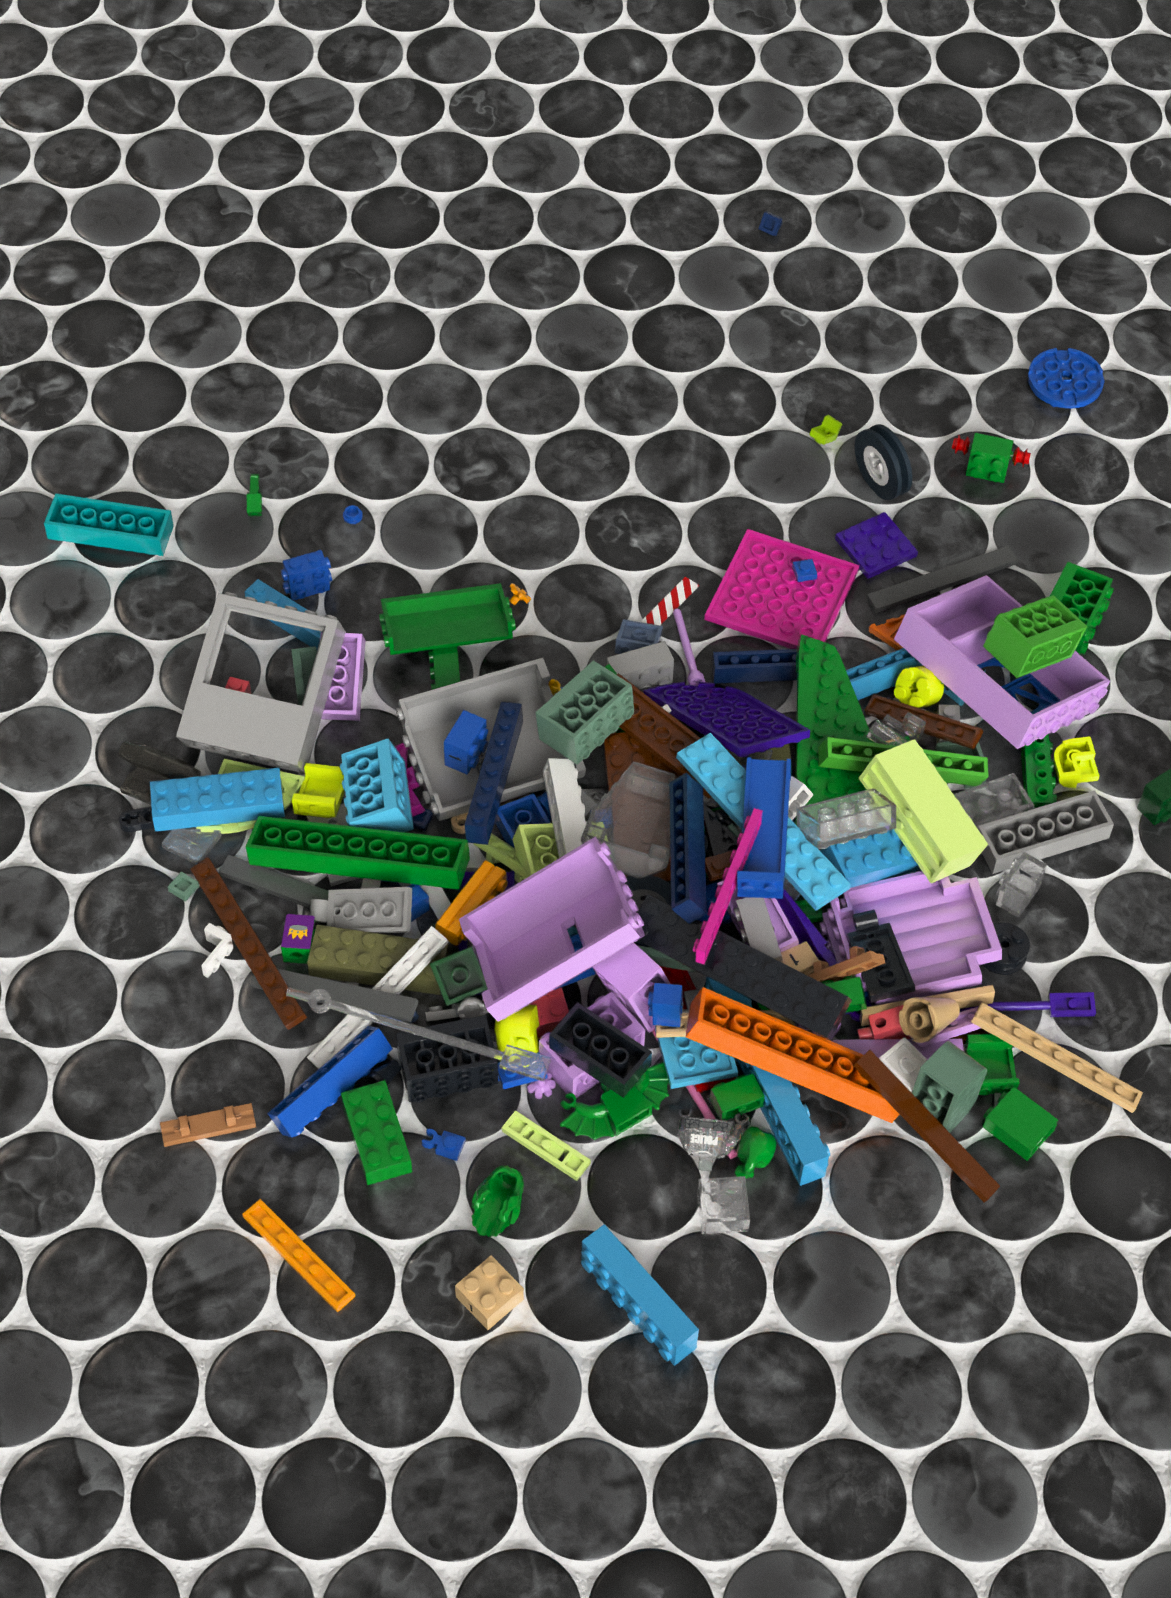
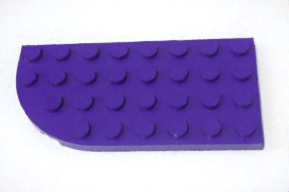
M685 682L643 690V693L659 706L663 707L668 704L672 710L669 714L676 719L681 720L687 726L694 728L705 736L711 733L725 749L735 753L738 757H747L752 753L765 752L767 749L780 748L785 744L798 743L803 739L810 738V729L751 695L730 686L724 689L716 688L715 683L699 682V686L685 685Z

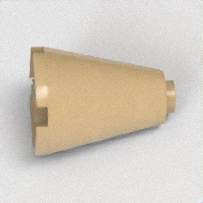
M913 997L903 1003V1009L899 1012V1022L906 1036L912 1037L914 1042L924 1043L933 1039L956 1020L960 1009L957 1002L951 998Z

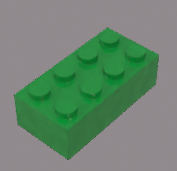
M386 1081L342 1092V1106L367 1185L412 1173L411 1158Z

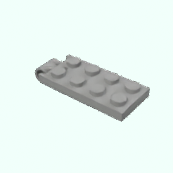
M391 887L329 890L328 901L322 899H312L310 901V916L315 917V924L327 923V926L371 933L410 932L413 888Z

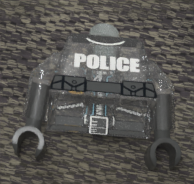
M691 1108L689 1109V1114L685 1115L683 1109H680L679 1115L681 1120L677 1136L683 1148L687 1150L688 1155L699 1156L698 1170L712 1171L713 1158H725V1155L730 1154L739 1142L744 1129H747L750 1124L749 1116H747L745 1121H740V1113L735 1115L736 1124H734V1121L695 1117Z

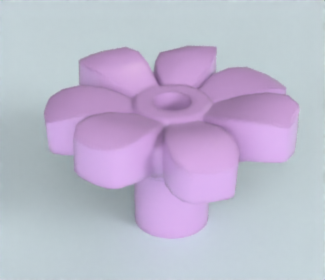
M547 1072L548 1078L527 1083V1091L529 1093L535 1092V1098L541 1099L543 1093L546 1097L552 1095L551 1089L556 1087V1083L554 1080H551L552 1075Z

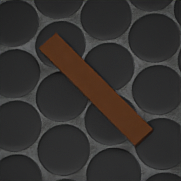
M876 694L872 695L864 710L866 715L973 750L983 734L982 728Z

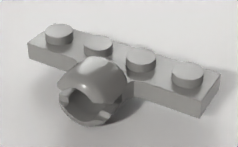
M468 997L460 1003L451 1004L452 1009L443 1010L442 1006L429 1007V1012H425L426 1021L459 1017L463 1020L485 1015L489 1011L485 1007L484 1000Z

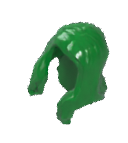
M508 1165L499 1166L476 1189L472 1198L474 1214L471 1217L473 1219L472 1224L480 1236H498L506 1227L514 1224L518 1219L524 1181L523 1176L517 1169L511 1168Z

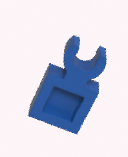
M427 1129L426 1135L433 1139L430 1141L423 1139L422 1146L427 1149L436 1147L437 1155L458 1161L466 1142V1137L445 1130L442 1136H440L435 1130Z

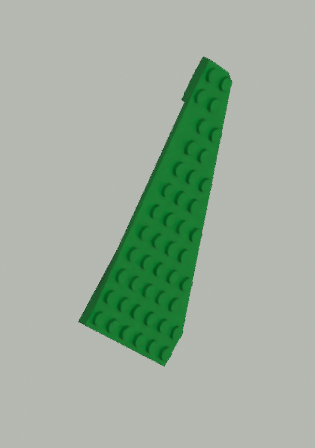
M801 634L798 639L796 653V722L810 729V738L796 743L795 778L804 783L814 795L794 818V823L801 831H806L876 812L880 809L859 780L863 772L819 767L818 747L827 737L875 742L840 654L835 646Z

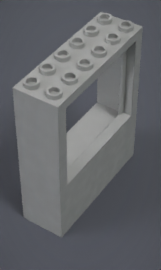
M225 592V594L218 593L176 737L187 747L305 774L304 766L305 763L310 761L346 633L341 623L332 615L322 617L310 610H305L304 613L297 611L292 606L282 608L270 601L260 603L252 597H245L243 599L230 592ZM231 611L323 632L302 706L210 685Z

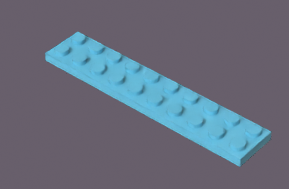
M709 733L677 752L676 758L742 829L746 770ZM788 817L785 878L816 911L848 891L851 884Z

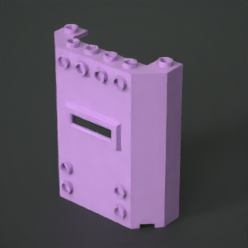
M596 836L459 919L463 934L475 946L488 990L481 993L485 1007L497 1021L504 1020L645 936L642 929L644 922L640 915L636 913L639 909L634 900L630 898L633 896L632 891L625 884L627 878L622 870L617 869L611 859V851L605 842L601 844ZM576 925L583 948L576 952L567 930Z

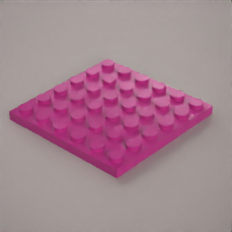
M747 529L705 613L704 620L790 649H797L798 639L801 634L826 642L856 578L860 565ZM812 559L817 571V579L797 582L792 568L793 562Z

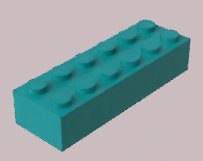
M56 493L44 522L48 539L159 556L164 555L174 527L170 510Z

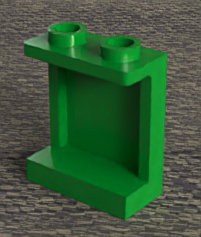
M993 1034L967 1035L965 1042L966 1054L987 1069L979 1095L1002 1094L1004 1091L1008 1093L1013 1087L1018 1089L1020 1082L1019 1078H1016L1012 1045Z

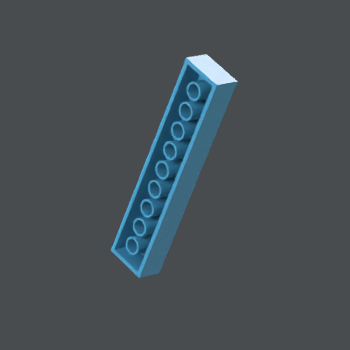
M706 977L705 988L752 1007V1001L747 997ZM735 1058L743 1075L754 1074L765 1096L763 1107L760 1109L799 1186L825 1177L830 1150L826 1143H822L817 1125L815 1123L812 1124L809 1118L810 1112L806 1104H802L799 1099L800 1093L797 1086L792 1085L791 1081Z

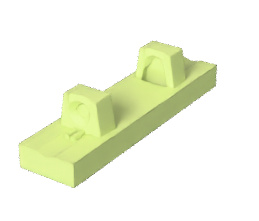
M491 833L488 845L473 843L486 852V861L492 864L501 862L515 871L516 882L519 883L528 877L517 858L515 848Z
M516 1110L502 1126L503 1133L576 1181L579 1180L591 1164L589 1158ZM564 1154L563 1161H559L560 1157Z

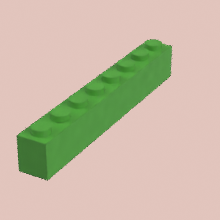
M827 737L818 747L819 767L863 772L875 755L897 746ZM923 749L946 783L979 786L988 778L987 757Z

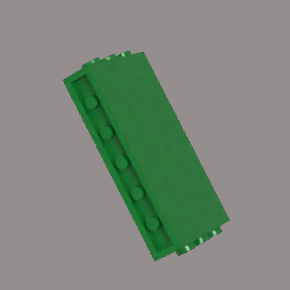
M501 583L381 599L382 613L379 614L385 648L389 647L390 655L513 639L512 631L516 630L509 598L504 596Z

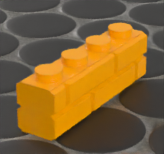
M486 860L483 861L435 924L436 930L456 946L462 940L466 941L468 938L463 934L459 919L506 889L508 881L505 870L497 866L495 867L494 864Z

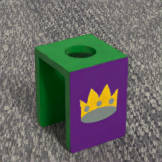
M286 915L281 944L283 962L307 964L316 930L314 929V916Z

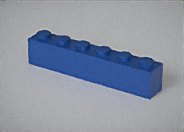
M366 1027L267 1114L282 1135L288 1137L298 1136L304 1131V1127L309 1122H313L321 1116V1112L325 1108L334 1105L342 1092L351 1090L358 1079L368 1075L374 1065L384 1061L393 1048L379 1028Z

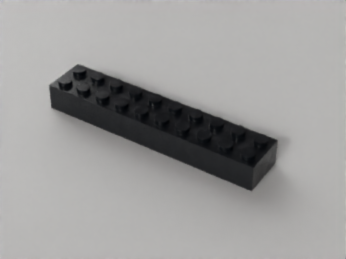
M649 894L646 896L638 912L644 922L642 929L645 936L637 941L827 1040H832L852 1001L848 996L719 930L705 964L697 963L696 952H693V947L696 939H700L702 936L700 931L703 922L697 919L688 924L672 910L670 905Z

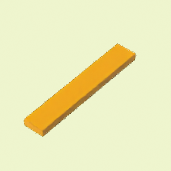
M261 1199L242 1214L243 1218L337 1312L355 1297V1293Z

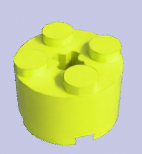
M924 666L903 669L897 677L894 695L901 703L916 708L929 707L938 703L942 698L944 683L942 684Z

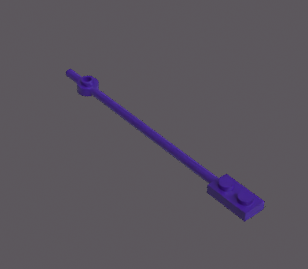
M1094 992L1049 993L1048 1001L993 1002L992 1004H986L997 1011L1049 1010L1050 1017H1087L1096 1015ZM866 999L867 1007L874 1006ZM979 1006L960 1009V1012L976 1008ZM856 1011L845 1013L849 1014L853 1020L860 1022V1014Z

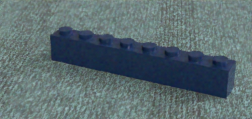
M501 702L465 821V834L468 843L484 845L489 843L523 725L522 704Z
M685 773L669 783L671 907L675 913L690 924L707 914L703 787Z

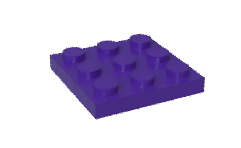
M886 512L835 535V540L852 561L860 565L859 569L867 579L911 560L918 555L916 548Z

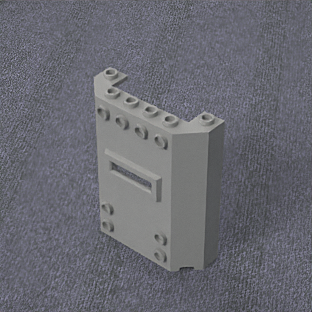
M543 658L399 699L396 714L399 721L401 720L404 735H402V740L405 748L409 747L411 752L409 759L411 765L416 766L417 782L419 785H423L424 791L422 794L426 804L429 803L433 815L439 821L468 813L480 774L477 765L474 769L471 768L468 775L445 766L444 740L463 710L487 720V741H490L501 702L522 704L523 725L500 803L546 789L543 769L548 758L568 759L539 740L535 712L553 697L548 685L550 674ZM486 751L482 752L483 758H485ZM582 760L578 765L574 763V767L578 770L577 779L585 776L586 767Z

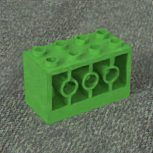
M1052 595L998 614L994 619L992 629L986 635L987 639L983 647L1016 678L1072 657L1087 625Z

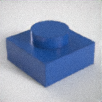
M812 559L793 562L792 568L797 582L817 579V571Z

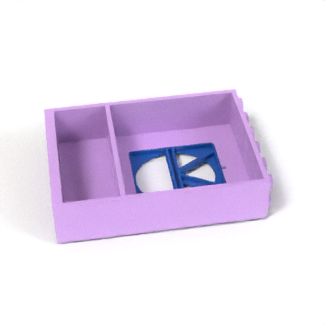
M987 575L908 608L894 640L924 667L929 669L942 683L1017 749L1025 745L1029 746L1033 741L1043 739L1047 734L1055 733L1059 728L1067 727L1073 721L1081 720L1089 713L1093 714L1099 708L1098 703L1108 691L1106 688L1110 680L1076 651L1068 659L1024 675L1003 686H1000L981 668L1004 666L983 647L987 639L986 635L992 629L994 619L998 614L1022 607V605ZM1031 683L1039 696L1022 690L1020 687ZM1015 693L1039 703L1038 708L1029 712L1018 702Z

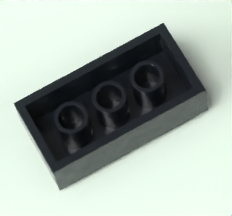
M578 1002L549 1034L550 1049L623 1098L651 1066L652 1051Z

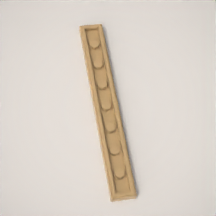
M982 1002L980 1003L971 1023L1131 1113L1136 1110L1143 1092Z

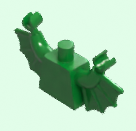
M664 1062L649 1067L624 1098L602 1083L600 1087L605 1093L600 1096V1103L597 1104L578 1103L574 1094H566L565 1098L569 1099L571 1103L562 1100L560 1103L561 1107L565 1110L573 1107L575 1111L564 1119L560 1126L569 1128L576 1137L585 1135L596 1140L603 1136H617L652 1115V1107L659 1110L662 1100L669 1096L667 1090L669 1080Z

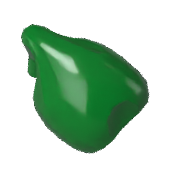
M754 1126L744 1131L736 1149L737 1156L743 1163L735 1170L739 1181L743 1182L746 1178H753L754 1168H764L771 1162L777 1145L774 1135Z

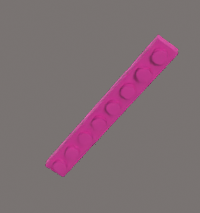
M754 808L751 816L746 817L744 823L745 831L739 834L737 840V851H732L730 868H725L722 878L724 880L723 885H718L715 894L716 902L710 904L708 916L710 917L708 921L704 920L700 931L702 936L700 939H696L693 952H696L697 963L705 964L736 888L738 871H743L761 827L763 810Z

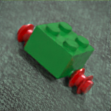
M975 433L971 445L968 436L964 440L961 439L960 435L958 438H954L952 445L955 454L958 450L962 451L963 455L967 454L968 450L971 451L966 476L1000 483L1005 481L1009 459H1012L1014 466L1017 463H1022L1024 468V464H1029L1031 453L1027 452L1028 448L1023 452L1020 451L1019 447L1014 450L1013 454L1011 450L1014 440Z

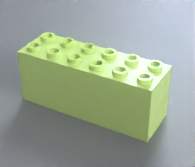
M915 739L875 755L860 775L859 780L931 884L969 867L988 845L984 836L976 828L972 819L967 815L958 799L953 795L947 783L942 779Z

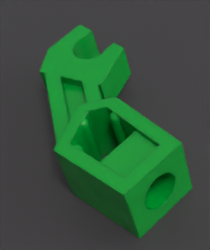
M251 474L250 492H247L248 516H262V494L259 492L260 476L259 474Z

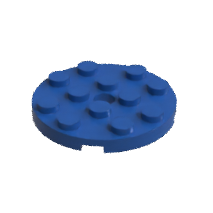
M1057 348L1044 351L1034 358L1028 372V383L1034 394L1052 407L1080 408L1089 405L1100 396L1104 385V377L1101 366L1090 355L1068 348L1067 351H1057Z

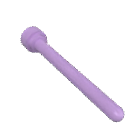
M674 609L673 615L690 671L687 678L689 685L699 686V682H705L703 674L697 670L681 610Z

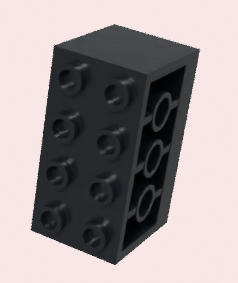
M486 1015L396 1033L398 1057L409 1102H423L428 1098H442L452 1093H466L472 1089L480 1087L490 1088L498 1084V1061Z

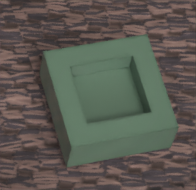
M180 872L169 884L168 891L186 902L197 890L199 883L185 873Z

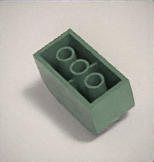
M947 1041L920 1067L912 1094L951 1133L976 1102L987 1074V1069L952 1042Z

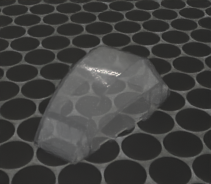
M633 761L621 775L620 780L615 782L611 790L601 798L599 804L592 808L581 837V844L596 836L601 844L605 842L611 851L610 857L617 869L622 870L624 875L641 880L665 871L671 858L669 783L675 780V774Z

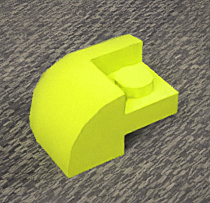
M1091 737L1068 739L1062 741V744L1056 748L1054 752V767L1059 783L1062 786L1076 788L1077 783L1098 781L1099 773L1094 760L1096 753Z
M528 1005L504 1020L495 1021L494 1031L499 1054L506 1057H512L515 1053L537 1054L539 1044L536 1029L540 1026L537 1005Z

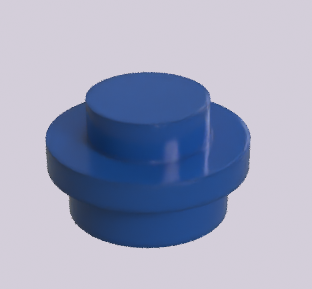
M354 505L348 506L343 512V519L349 524L359 523L363 518L362 511Z

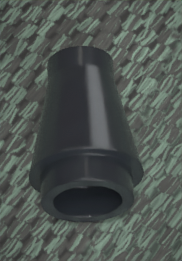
M391 1060L389 1063L372 1070L367 1078L369 1084L385 1080L388 1086L397 1073L401 1071V1066L396 1060Z

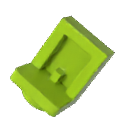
M826 415L822 425L812 428L809 435L817 443L825 445L836 440L842 423L830 415Z

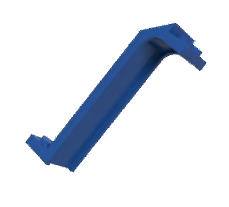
M747 757L742 833L745 831L744 823L746 817L751 816L754 808L763 810L761 827L743 871H738L737 897L783 899L791 759H787V761L758 760Z

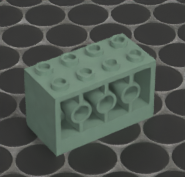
M593 660L535 712L539 740L578 765L583 759H587L597 746L602 745L611 733L616 732L625 720L633 716L632 685Z

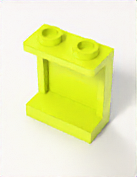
M305 763V779L299 793H294L292 797L294 814L336 818L345 793L342 786L344 775L340 767Z

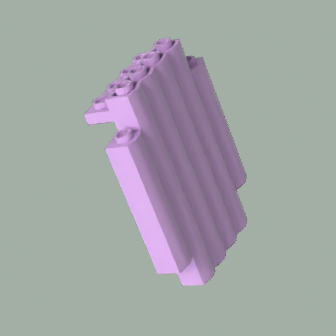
M919 871L852 887L843 893V898L840 899V902L838 897L830 901V908L827 909V912L822 913L823 922L819 923L822 935H826L828 939L827 942L829 944L826 948L834 953L838 963L850 959V945L847 940V933L856 931L852 917L853 914L874 909L879 925L890 923L915 984V992L875 1001V1005L908 1000L913 997L943 994L981 985L982 973L979 965L1002 960V948L977 877L951 883L949 876L931 884L925 874ZM861 973L854 975L861 978L864 992L867 991Z

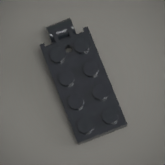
M874 909L853 914L852 917L856 931L847 933L850 948L858 946L864 948L865 953L873 951L884 955V964L861 972L871 1002L915 992V984L890 923L879 925Z

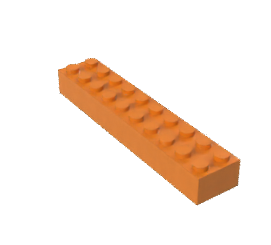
M704 987L701 988L690 1003L686 1038L890 1123H893L900 1115L853 1066L863 1054Z

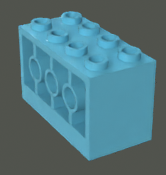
M385 739L341 754L342 763L340 764V769L344 775L342 786L346 793L344 804L348 811V815H346L348 826L396 832L413 830L405 760L391 741Z

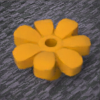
M511 583L509 587L514 595L509 601L513 605H516L519 600H523L528 604L531 597L526 595L527 592L523 589L520 590L518 586Z

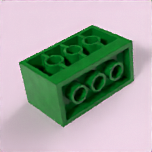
M1067 562L1050 596L1054 595L1087 625L1075 649L1079 655H1085L1089 646L1087 642L1093 639L1096 632L1095 628L1102 621L1103 615L1101 613L1106 612L1110 604V600L1107 599L1111 598L1114 588L1111 587L1113 579Z

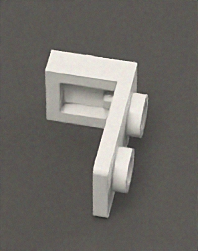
M211 923L205 927L204 931L206 941L214 944L216 948L202 964L203 975L207 978L212 972L215 973L218 970L220 962L233 949L231 934L227 933L223 927L214 926Z

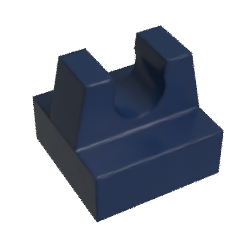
M764 212L759 230L776 236L781 228L782 218L770 212Z

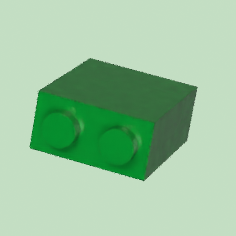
M1013 1087L1008 1093L1004 1091L1001 1094L995 1108L991 1106L983 1116L985 1118L983 1128L1028 1161L1054 1132L1058 1119Z

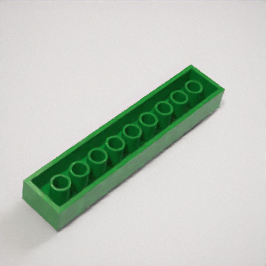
M258 816L245 846L250 865L458 890L470 860L468 840L265 816Z

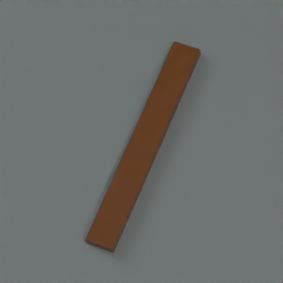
M871 1050L867 1051L853 1065L983 1202H986L997 1191L1000 1185Z

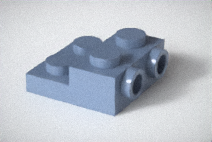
M623 619L616 638L615 653L621 654L659 643L663 626Z

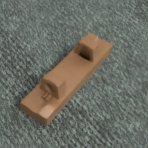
M854 946L849 948L850 959L830 967L828 962L821 960L814 962V973L808 976L819 982L825 980L840 981L846 976H854L884 964V955L873 951L865 953L864 948Z
M252 1103L235 1107L233 1105L227 1106L221 1110L188 1117L187 1115L180 1116L178 1119L160 1122L164 1147L256 1128Z

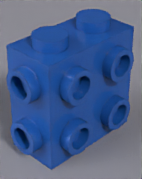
M322 550L283 560L281 575L284 582L282 585L285 594H289L291 600L303 599L330 590L329 582L332 581V576L329 569L331 565L328 557H324Z

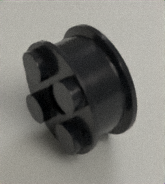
M995 923L993 925L1002 948V960L985 963L983 966L989 971L1000 975L1016 973L1025 965L1030 949L1029 938L1016 925Z

